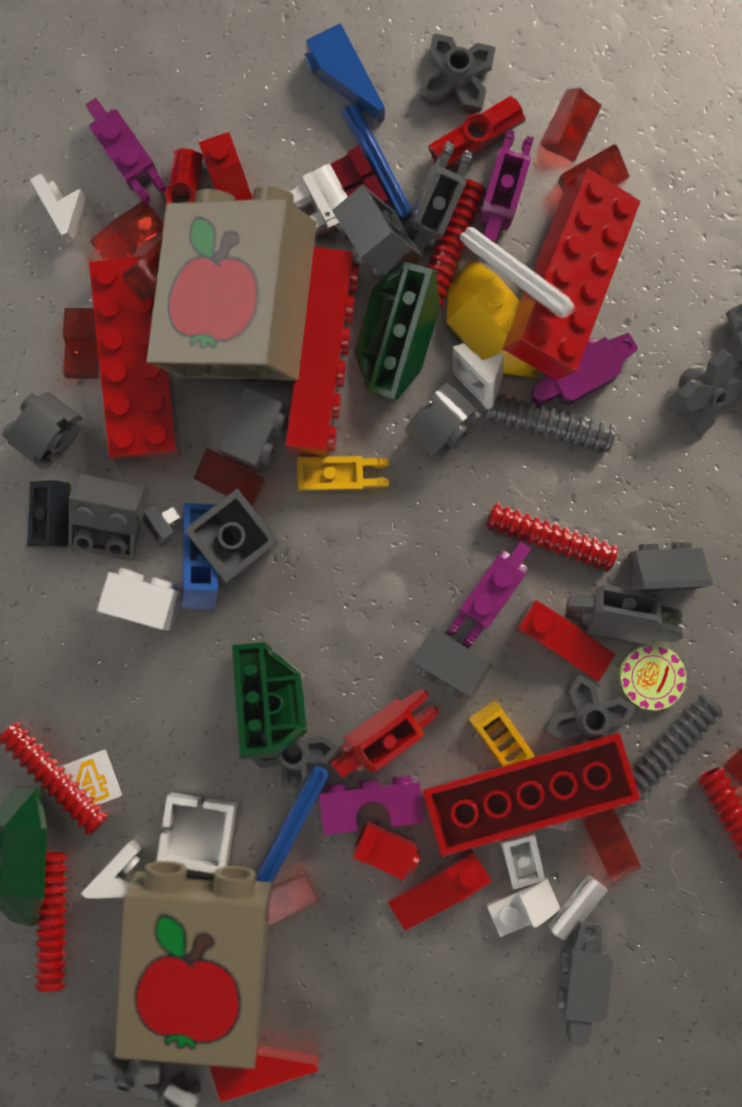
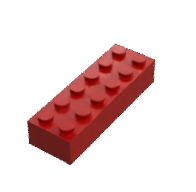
M586 168L567 182L533 272L570 298V302L573 303V310L568 312L566 317H559L525 291L502 350L555 380H559L578 370L641 201L589 168Z
M314 246L298 380L294 381L286 437V448L290 455L327 457L329 451L335 452L337 427H332L333 419H340L342 405L341 394H337L338 387L344 388L346 376V361L341 360L342 355L348 356L351 339L350 328H346V324H353L355 296H351V291L357 292L359 283V263H354V256L351 251Z
M155 254L89 262L109 458L116 463L181 455L172 373L147 362L159 262Z
M620 732L422 790L442 857L641 800Z

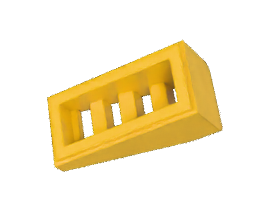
M496 700L469 718L501 766L535 757ZM504 725L507 727V729L498 734L496 737L490 739L489 736L495 733L500 728H502ZM511 737L515 738L514 741L509 743L500 751L497 749V747H499L501 744L509 740ZM521 747L523 750L521 753L508 762L505 760V757Z

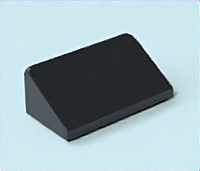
M57 480L30 481L28 547H68L69 496L71 494L69 482Z

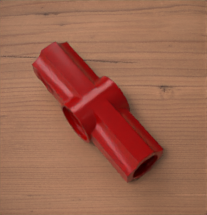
M510 95L481 114L475 113L470 115L464 124L429 144L428 150L436 164L444 144L447 141L454 144L453 153L445 169H448L458 163L459 157L465 150L472 154L483 152L489 143L506 134L507 130H512L524 123L526 117L517 99ZM479 129L484 133V136L475 138L469 134V131Z
M187 148L174 150L170 183L165 193L167 203H174L177 197L181 195L190 197L188 203L194 202L195 192L199 188L203 160L202 153Z

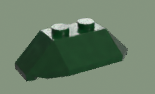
M404 261L398 266V269L387 275L372 288L354 350L367 391L398 400L421 372L440 310L436 270Z
M265 642L232 645L240 760L275 757L307 733L301 673L284 658L273 652L272 648Z
M16 787L0 805V911L11 922L30 927L36 925L37 915L44 900L47 824L44 808L41 803V789Z

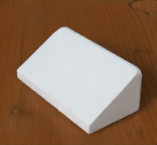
M590 874L587 875L560 908L561 910L548 923L552 933L564 941H568L577 930L579 921L586 919L606 894L607 888Z

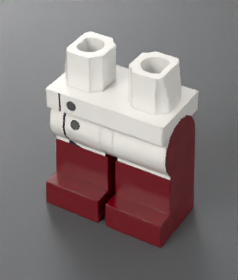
M359 145L347 151V155L333 163L302 176V184L290 191L294 195L293 204L300 210L312 205L315 213L309 217L317 222L315 237L327 233L330 238L338 234L339 231L336 224L339 221L332 210L362 184L388 205V198L375 174L372 175L373 170Z

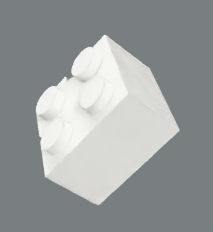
M122 568L119 569L118 574L108 572L98 605V612L161 630L172 631L181 602V592L175 591L177 584L152 577L151 583L143 582L145 575Z
M174 792L169 794L166 798L162 827L169 828L173 825V829H166L161 833L157 861H174L184 864L188 870L214 873L216 869L228 866L238 802L208 798L204 801V804H201L202 797Z

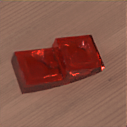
M140 202L103 228L91 239L90 243L104 260L126 258L136 252L138 245L162 232L164 222L148 203L144 205L143 202Z
M65 308L63 340L65 342L63 374L65 378H98L99 355L94 308Z
M614 808L580 817L611 882L642 868Z

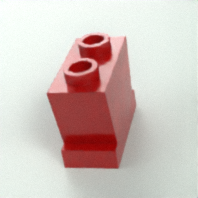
M368 818L353 849L354 859L376 867L403 881L407 873L413 875L420 860V855H418L419 851L414 839L379 825V823Z

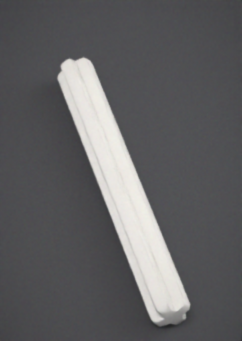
M467 227L465 232L461 233L460 240L463 241L466 247L556 315L566 317L568 312L573 310V303L570 302V298L475 228Z

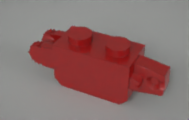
M419 689L402 701L398 698L347 734L344 737L346 743L341 747L343 752L330 761L339 776L343 778L354 770L360 772L365 768L369 773L378 771L419 741L424 734L422 728L439 715L437 706L430 705L412 716L411 712L427 701L429 695L427 691Z

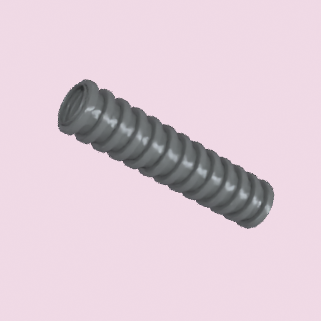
M506 394L497 396L493 407L485 408L483 414L485 420L494 418V422L498 423L501 420L507 426L509 423H512L514 428L523 426L525 431H528L529 428L534 429L533 432L536 434L539 431L543 432V436L546 437L552 434L554 439L562 437L564 442H568L570 439L573 440L575 445L580 442L586 448L588 445H591L593 450L602 448L604 453L611 449L616 434L614 424L605 426L603 421L598 424L592 418L589 421L585 420V416L577 418L574 413H571L569 416L566 415L564 410H561L559 413L553 407L550 410L546 409L545 405L537 407L535 402L526 404V400L522 399L519 402L513 396L511 399H508Z
M700 694L698 696L699 701L691 704L692 709H686L683 718L678 717L677 725L672 724L670 726L671 731L669 733L665 731L663 733L664 738L656 741L657 746L655 748L650 747L648 755L643 754L642 762L634 764L636 768L632 770L641 800L645 798L643 794L646 791L648 793L652 791L651 786L653 784L658 785V778L660 776L664 778L666 776L665 771L667 769L672 770V764L674 762L678 763L681 760L679 756L688 753L687 748L695 745L693 741L695 739L700 740L702 732H708L709 724L714 725L716 723L715 718L723 716L720 706L707 695ZM636 802L628 804L630 807L634 808L638 806Z

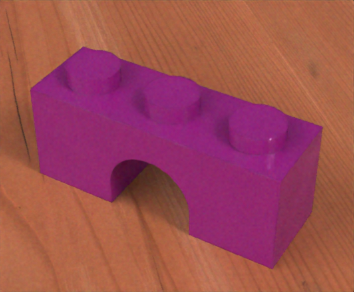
M412 775L392 777V783L379 784V779L359 781V787L346 788L345 783L325 785L326 791H321L319 794L324 835L357 831V812L362 805L368 802H378L387 808L391 827L425 823L419 779L412 780Z

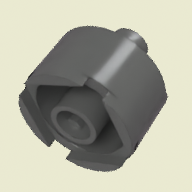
M449 383L444 384L429 398L431 401L424 409L420 408L405 428L409 437L438 463L451 451L450 444L456 448L468 434L465 432L467 430L466 426L471 428L483 415L476 406Z
M45 392L38 397L30 394L21 404L20 409L22 413L16 421H12L5 428L2 434L8 440L10 446L40 469H45L54 463L50 458L55 453H58L60 456L65 453L80 431L81 426L76 422L82 421V416L50 392Z

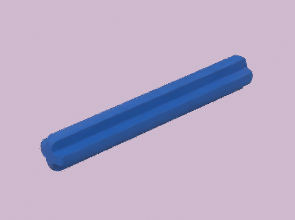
M349 104L343 108V116L386 194L391 208L395 211L400 221L408 219L412 208L358 104Z
M317 765L313 766L256 875V881L271 882L272 885L329 777V772L326 769Z

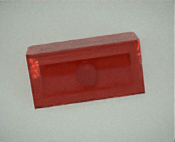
M581 87L566 90L540 145L546 150L574 162L602 105Z
M615 143L562 173L558 184L564 192L567 182L586 168L591 169L615 185L623 182L630 176L621 152Z
M208 447L193 478L225 496H228L238 488L252 507L267 481L263 476Z
M306 870L271 886L268 925L319 902Z

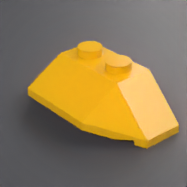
M472 260L454 275L453 280H449L451 286L448 289L446 324L462 343H465L474 353L480 356L481 360L504 353L503 375L522 376L533 379L541 371L502 350L521 301L497 274L477 261Z

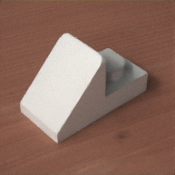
M42 173L33 177L30 181L62 237L68 245L73 243L86 204V197L82 190L78 189L63 197L54 181L48 183Z
M465 343L453 347L452 373L486 409L492 408L503 380L504 353L481 360L480 356L474 353Z
M534 831L499 840L513 890L545 881Z
M134 839L130 841L81 894L85 898H124L130 882L120 872L123 871L127 875L138 864L140 859L136 855L143 848Z
M547 877L545 881L528 885L486 904L500 937L530 924L533 928H536L561 910Z

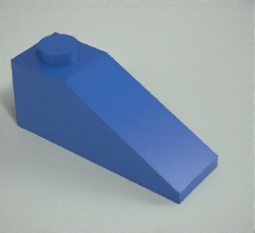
M341 23L307 39V53L304 54V59L311 73L316 71L323 83L351 103L358 104L362 111L376 121L381 122L385 120V106Z
M183 504L181 609H215L218 592V572L184 529L216 504Z

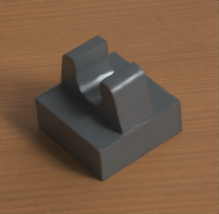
M155 505L144 512L142 520L161 547L172 539L174 532L171 528L177 525L182 517L175 506L160 513Z
M180 1073L166 1086L157 1101L165 1107H196L201 1085L196 1083L190 1092L184 1091L181 1083L186 1075Z

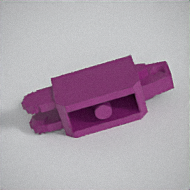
M97 98L86 103L85 105L89 113L95 120L89 124V128L129 189H134L144 205L151 200L145 188H142L140 184L151 178L157 191H160L161 194L164 193L167 187L158 175L153 161L118 110L112 109L106 112Z
M507 130L503 146L499 149L478 218L480 219L479 223L487 225L484 236L496 243L500 229L507 231L510 228L531 161L529 154L534 137L527 136L524 139L521 154L510 151L515 138L514 131Z
M626 333L607 340L606 337L599 341H596L594 337L589 339L578 370L559 380H555L545 374L546 378L537 383L536 386L534 385V389L531 390V401L535 402L536 406H541V404L544 405L545 402L548 403L558 397L560 403L571 405L614 381L621 372L622 363L638 350L632 336Z
M520 541L511 554L503 550L492 561L459 607L458 611L460 612L445 632L451 637L456 634L464 619L468 617L476 625L464 638L462 645L468 649L471 647L482 630L490 626L525 577V571L528 567L522 564V562L531 551L529 546Z

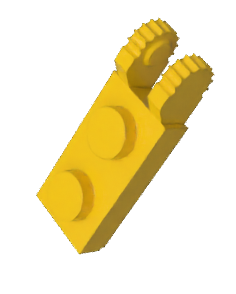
M363 456L297 457V490L338 491L389 487V479L383 477L363 479V467L383 469L389 466V459L363 458Z

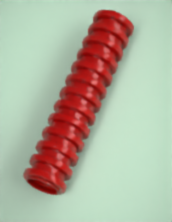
M466 179L465 187L440 241L437 240L439 245L434 247L433 251L435 254L430 257L432 264L427 265V268L436 270L440 308L444 304L442 299L447 296L445 290L451 286L449 280L454 278L453 271L458 268L456 262L461 260L460 252H464L465 249L463 241L460 240V235L465 232L467 227H471L475 223L476 218L474 215L479 213L477 206L482 205L483 199L481 197L486 195V189L483 185Z
M498 502L493 505L486 524L489 531L493 528L497 530V534L507 533L506 537L511 538L513 535L517 541L524 539L528 545L531 542L535 543L536 548L543 546L545 551L555 550L556 555L563 553L567 559L571 556L574 557L576 562L583 560L584 565L588 566L591 563L593 568L599 569V567H602L606 573L612 569L618 554V546L616 544L609 546L605 540L601 543L598 542L596 537L589 539L588 534L578 535L579 532L577 530L570 532L566 526L561 529L557 523L550 525L549 520L539 521L540 517L535 516L533 519L529 513L522 515L520 510L511 511L510 506L503 508L500 507L501 503Z
M15 722L0 735V745L4 744L6 746L5 751L7 753L11 751L13 753L12 758L20 761L19 766L21 768L26 767V773L28 775L33 774L35 776L33 780L36 783L40 781L42 784L41 789H47L49 791L48 796L50 798L54 796L57 799L55 803L57 805L62 804L64 806L62 810L65 813L69 812L71 814L69 818L71 820L76 819L78 821L77 826L79 828L83 826L86 829L84 833L91 835L108 819L109 813L107 811L102 812L100 810L102 806L100 804L95 805L92 796L88 798L86 795L87 790H81L79 788L80 783L78 781L73 782L71 780L73 776L64 773L66 769L63 766L59 767L57 765V759L52 760L50 758L51 753L49 751L46 753L43 751L44 746L42 744L37 745L35 743L37 739L29 736L30 731L28 729L23 730L21 728L23 725L21 722Z
M717 767L702 774L697 783L700 786L703 785V794L709 796L707 799L708 803L714 805L712 810L714 813L719 814V822H724L723 829L725 832L730 833L728 838L730 841L735 842L733 847L735 850L740 851L738 856L742 860V804L740 805L739 803L741 798L739 795L734 794L736 791L735 787L729 785L730 778L724 776L725 769Z
M46 852L45 893L38 914L39 918H37L36 922L39 925V929L36 930V935L39 936V939L36 940L35 944L39 947V950L35 952V956L39 958V961L35 962V967L39 969L35 973V978L38 979V982L35 983V989L40 992H57L66 987V982L62 981V978L66 976V972L63 970V967L66 966V961L63 960L66 950L63 949V946L66 945L67 940L63 938V935L67 933V929L63 928V925L67 923V918L64 917V914L67 912V908L64 907V903L67 902V897L64 896L67 886L64 885V882L68 880V876L64 875V871L68 870V865L64 864V861L68 859V855L64 852Z

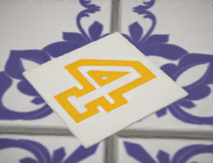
M106 749L63 765L66 769L64 773L66 775L71 774L73 776L71 780L73 782L78 781L81 790H87L86 795L88 798L91 796L94 798L93 803L95 805L123 796Z

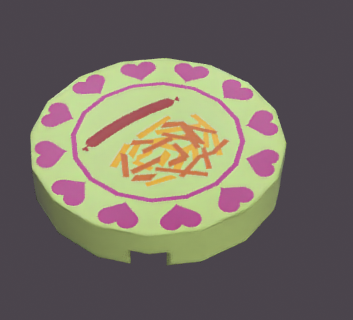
M653 644L638 647L630 652L622 662L619 672L620 686L629 702L641 709L654 711L668 708L679 700L685 689L687 677L684 664L675 652L665 646Z

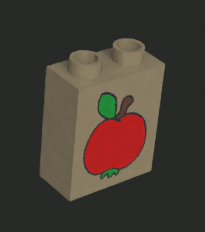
M264 186L254 189L253 200L235 201V197L227 192L201 189L195 192V199L192 203H167L147 355L148 363L181 378L298 380L317 222L293 204V193L282 188Z
M174 861L151 862L145 866V872L135 873L124 895L115 1058L255 1068L261 1037L271 882L256 881L255 871L240 866L218 868L214 872V878L187 876V867Z

